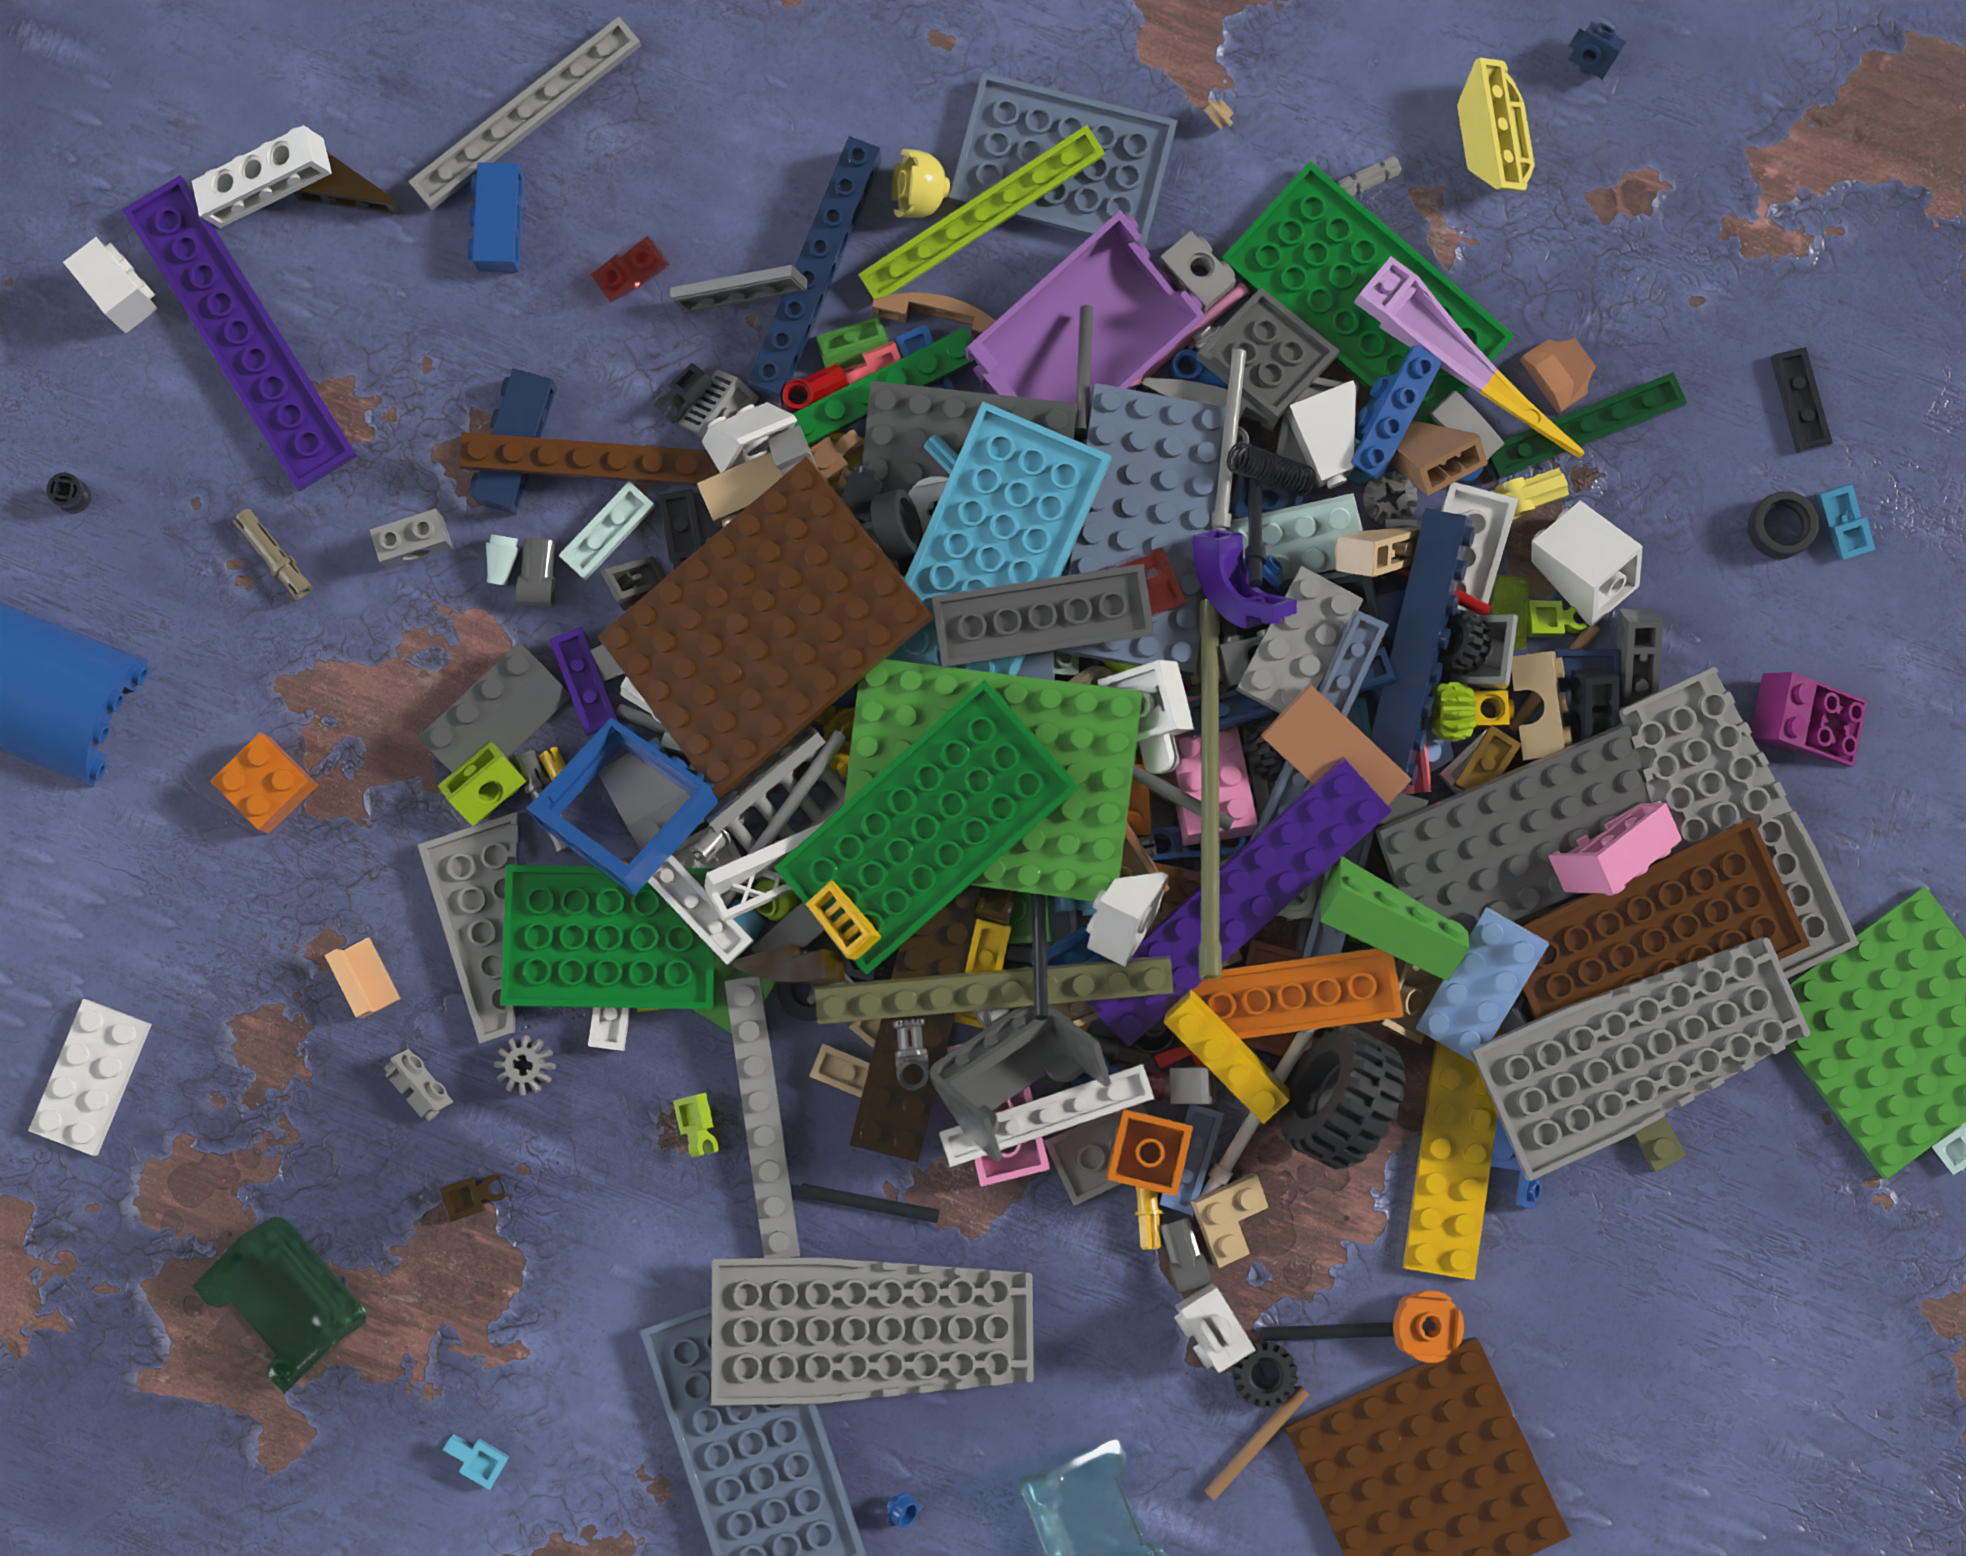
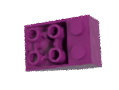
M1794 672L1763 673L1751 728L1752 733L1750 735L1754 742L1773 749L1854 767L1867 700Z

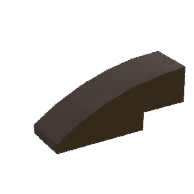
M789 944L733 960L734 968L747 974L786 984L820 986L846 981L842 954L824 949L811 952V948Z

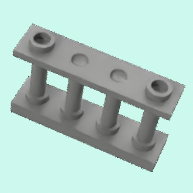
M809 724L806 725L725 795L718 798L719 803L705 819L717 833L722 829H728L749 853L757 841L739 821V815L750 806H755L767 822L770 823L777 810L767 800L766 792L776 784H782L791 793L798 783L792 775L793 770L803 761H809L812 764L819 754L820 747L826 742ZM829 764L820 776L834 794L820 806L807 794L800 807L808 816L794 828H791L786 823L779 833L781 839L777 842L825 822L844 805L846 784ZM761 876L756 879L760 881L766 877Z

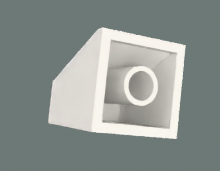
M1582 501L1576 503L1571 509L1563 510L1551 526L1547 529H1541L1532 540L1533 564L1566 601L1577 609V613L1591 627L1640 586L1643 546Z

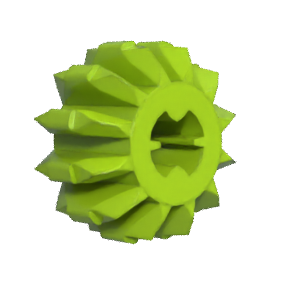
M1448 682V684H1440L1435 687L1433 696H1431L1434 697V707L1429 719V723L1432 724L1433 734L1439 740L1458 741L1471 737L1473 728L1476 726L1475 718L1478 714L1476 711L1477 701L1474 699L1473 689L1469 688L1467 684H1460L1459 682Z

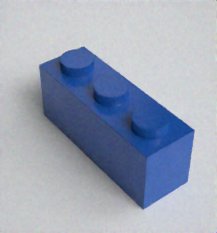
M477 162V174H472L471 191L473 195H476L475 207H470L469 212L470 226L474 227V239H469L468 258L473 261L478 271L519 272L524 175L518 163Z

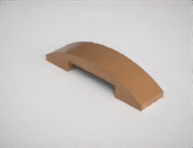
M911 292L892 294L874 299L872 304L873 316L905 324L908 313L911 311L972 325V339L974 340L996 321L985 312L968 303L932 293Z

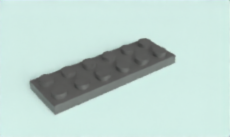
M1144 564L932 596L942 667L1154 635Z

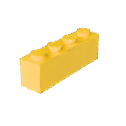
M1192 989L1165 1013L1164 1023L1263 1124L1289 1101L1290 1089Z

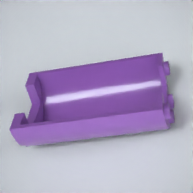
M1119 210L965 348V354L970 362L975 359L978 365L973 371L990 394L1076 403L1080 307L1090 305L1093 307L1091 400L1092 387L1095 383L1127 389L1206 317L1201 311L1202 303L1191 292L1187 293L1185 290L1175 292L1171 288L1170 284L1172 282L1169 276L1161 268L1156 269L1148 259L1150 258L1148 250L1138 242L1142 237L1137 231L1138 224L1127 212L1122 213Z

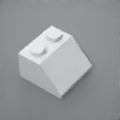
M768 402L757 407L751 404L742 408L733 417L727 419L725 416L713 420L708 425L709 429L702 443L719 472L722 473L771 452L768 439L792 429L797 419L793 414Z
M1160 872L1116 878L1107 891L1101 889L1093 904V908L1097 910V913L1092 916L1086 930L1091 934L1087 948L1122 966H1126L1155 923L1168 875Z

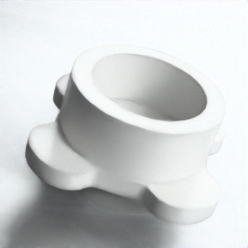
M1205 325L1192 335L1194 340L1188 345V348H1196L1199 352L1222 326L1214 328L1213 326Z

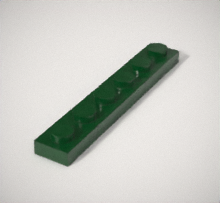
M1674 372L1551 422L1581 448L1681 408L1687 404V401ZM1532 428L1502 440L1505 444L1488 460L1498 481L1566 454L1568 451Z

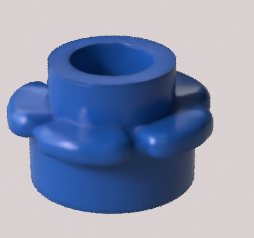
M901 1493L890 1499L886 1507V1512L889 1515L887 1517L888 1523L891 1526L898 1525L901 1528H907L916 1520L919 1513V1505L914 1501L913 1497H910L909 1493Z

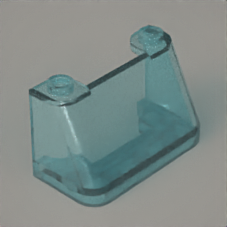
M1117 1439L1107 1440L1020 1477L1019 1488L1045 1556H1166L1159 1546H1155L1150 1542H1143L1117 1477L1124 1473L1125 1464L1127 1463L1125 1451L1118 1444Z

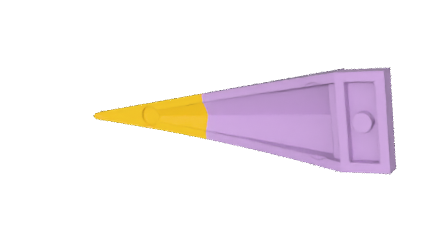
M1393 257L1386 261L1361 291L1354 303L1380 321L1379 327L1410 348L1413 345L1421 346L1442 361L1440 368L1575 457L1581 459L1585 454L1583 449L1540 412L1489 361L1450 317L1419 276Z

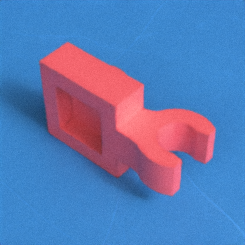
M891 341L861 353L865 363L855 364L842 370L848 384L851 385L901 358L896 344Z

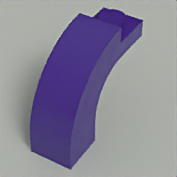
M1214 529L1193 535L1194 564L1200 585L1210 603L1224 618L1239 627L1247 629L1263 623H1281L1282 618L1297 614L1296 599L1268 594L1259 588H1252L1248 585V574L1243 561V534Z

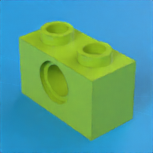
M490 741L442 781L438 787L454 808L472 826H475L480 820L487 818L493 809L506 798L513 796L526 780L511 761Z

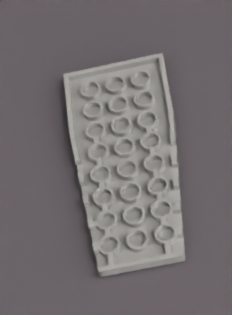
M1709 667L1619 709V715L1622 723L1630 727L1633 736L1631 737L1634 748L1637 749L1643 769L1641 772L1650 802L1667 804L1682 838L1680 842L1670 849V854L1746 818L1754 819L1811 945L1779 960L1786 978H1789L1859 945V942L1814 843L1796 811H1792L1784 797L1787 794L1768 768L1769 762L1763 752L1759 751L1752 739L1750 727L1747 722H1743L1733 704L1735 703L1730 691L1725 690L1717 675L1718 669L1716 667Z
M1760 937L1565 1006L1476 1046L1469 1051L1526 1180L1532 1181L1627 1138L1661 1119L1668 1111L1677 1106L1682 1107L1695 1100L1694 1097L1702 1092L1725 1083L1724 1080L1740 1071L1745 1072L1754 1067V1063L1770 1054L1779 1053L1786 1049L1785 1046L1801 1037L1809 1036L1810 1030L1770 939Z
M820 1257L712 1259L711 1405L820 1404L872 1397L967 1389L970 1387L997 1386L1010 1383L1032 1382L1034 1380L1033 1282L1031 1273Z

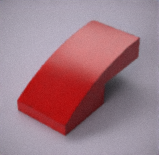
M1186 1045L1172 1047L1151 1055L1156 1068L1159 1069L1187 1056H1190L1195 1067L1204 1065Z

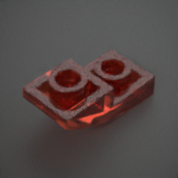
M646 236L622 256L618 254L613 256L594 271L591 276L609 302H614L652 279L667 268L670 263L653 239Z

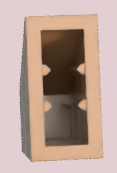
M1413 420L1390 461L1397 470L1427 496L1488 464L1478 434Z

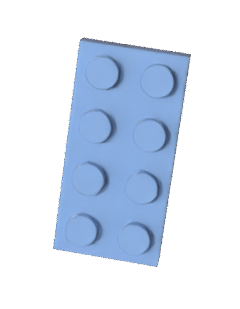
M1487 907L1468 936L1469 949L1450 980H1442L1415 1027L1418 1031L1472 1062L1474 1060L1469 1050L1492 1040L1549 945L1548 941Z

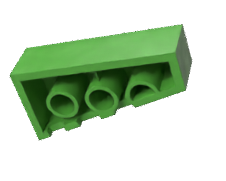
M1343 856L1337 860L1321 887V922L1446 981L1450 980L1469 949L1468 931L1460 923L1448 920Z

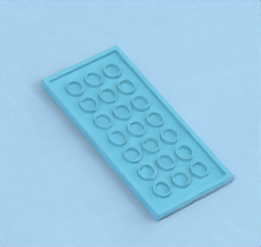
M982 402L906 574V582L934 616L932 596L1060 577L1110 465L1112 456L986 402ZM935 616L886 659L942 666ZM1025 655L950 667L1017 676Z

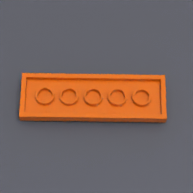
M1378 948L1221 970L1220 979H1205L1193 989L1198 997L1240 1039L1404 1017L1395 956Z

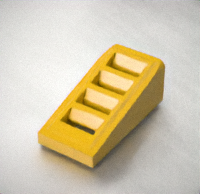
M830 881L806 903L807 907L846 958L854 960L860 958L881 939L874 926L834 881ZM835 897L837 901L824 912L821 908L830 899ZM841 909H844L846 912L833 922L831 918ZM852 920L855 924L843 934L841 929ZM860 932H862V935H860L853 943L850 942Z

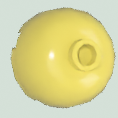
M912 149L901 150L899 155H904L902 163L895 162L891 182V200L896 201L898 199L899 210L893 209L894 214L898 218L907 219L923 218L933 214L941 205L943 198H947L950 190V181L948 178H945L940 162L929 153Z

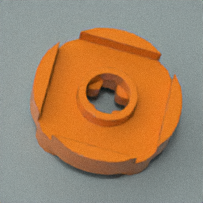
M1419 1290L1411 1295L1403 1296L1398 1303L1393 1321L1397 1348L1418 1361L1427 1363L1443 1361L1452 1349H1457L1463 1338L1464 1319L1460 1309L1455 1307L1448 1295L1439 1291ZM1430 1316V1322L1435 1323V1329L1429 1330L1428 1336H1426L1425 1331L1422 1329V1324Z

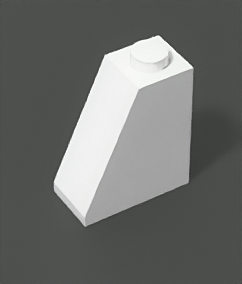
M1353 380L1291 404L1286 412L1287 419L1305 461L1315 471V484L1317 488L1327 485L1328 489L1342 485L1348 481L1346 477L1350 475L1354 468V465L1351 463L1354 456L1356 386Z

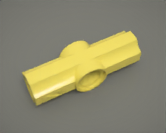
M1559 468L1525 480L1523 477L1509 480L1496 486L1495 490L1491 491L1518 499L1513 519L1525 516L1533 512L1537 507L1566 498L1569 495L1566 478Z

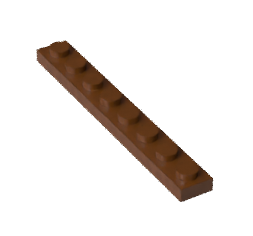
M461 433L460 469L687 486H698L697 483L720 474L707 450Z

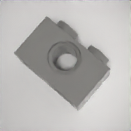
M1190 231L1160 256L1158 267L1169 276L1171 282L1180 291L1185 290L1187 293H1193L1202 303L1201 311L1205 313L1234 288L1236 282L1234 278L1235 273L1225 261L1219 262L1211 253L1213 251L1212 247L1202 236L1197 238ZM1202 266L1207 270L1208 274L1204 277L1195 276L1191 268Z
M436 508L370 529L379 562L387 570L453 550L444 518Z

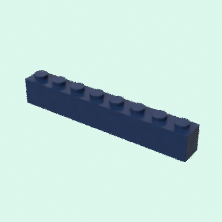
M1425 508L1389 659L1396 680L1393 684L1383 686L1370 738L1381 751L1412 779L1402 790L1403 792H1408L1409 785L1413 786L1417 778L1418 765H1414L1417 751L1421 752L1426 741V731H1423L1422 728L1425 717L1430 718L1433 711L1434 697H1431L1433 684L1439 683L1442 674L1443 664L1439 663L1441 650H1446L1450 641L1451 630L1447 628L1450 615L1454 616L1457 611L1459 595H1456L1455 592L1458 581L1462 582L1464 580L1467 569V561L1463 560L1466 547L1472 546L1475 536V527L1471 526L1472 521L1467 516Z

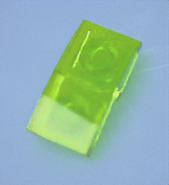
M1496 575L1492 588V615H1517L1514 649H1526L1529 577Z

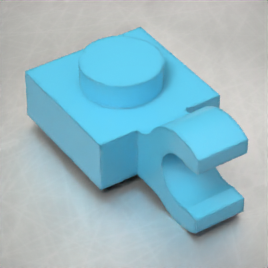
M455 1434L449 1438L443 1448L445 1452L464 1462L459 1471L461 1474L488 1490L491 1489L510 1457L480 1438L475 1446L472 1447L468 1442Z

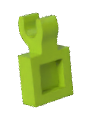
M706 1093L673 1100L680 1135H688V1149L691 1157L702 1156L704 1151L705 1154L718 1152L717 1140L707 1131L708 1128L713 1127Z

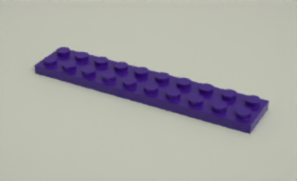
M181 175L177 176L124 208L122 211L295 488L300 492L358 456L213 224L199 216L195 196Z
M1344 757L1219 869V942L1221 944V964L1393 811ZM1201 886L1147 933L1131 957L1132 959L1170 955L1173 993L1085 1001L1128 1047L1156 1024L1190 989H1195L1205 980L1199 977Z

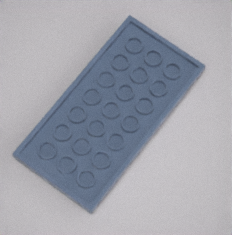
M1098 383L1093 385L1085 445L1111 455L1112 460L1069 555L1067 575L1144 564L1154 635L1056 650L1057 653L1133 666H1142L1157 660L1176 661L1180 674L1193 676L1196 673L1200 641L1199 602L1205 599V593L1200 585L1195 569L1193 535L1213 530V527L1210 526L1211 512H1215L1226 407Z
M712 1305L641 1329L640 1333L713 1556H867L817 1405H711Z

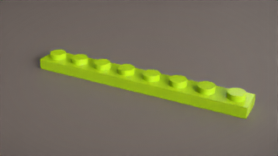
M1088 125L1084 126L858 275L874 299L896 293L1105 156L1104 150Z

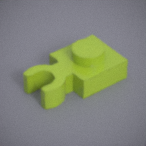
M1529 600L1524 604L1527 637L1560 638L1565 634V630L1572 634H1578L1587 628V624H1578L1574 621L1573 615H1579L1577 609L1572 606L1568 610H1563L1562 601Z

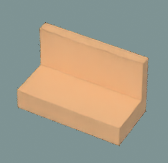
M369 937L345 950L335 949L325 955L356 1018L364 1019L401 999Z

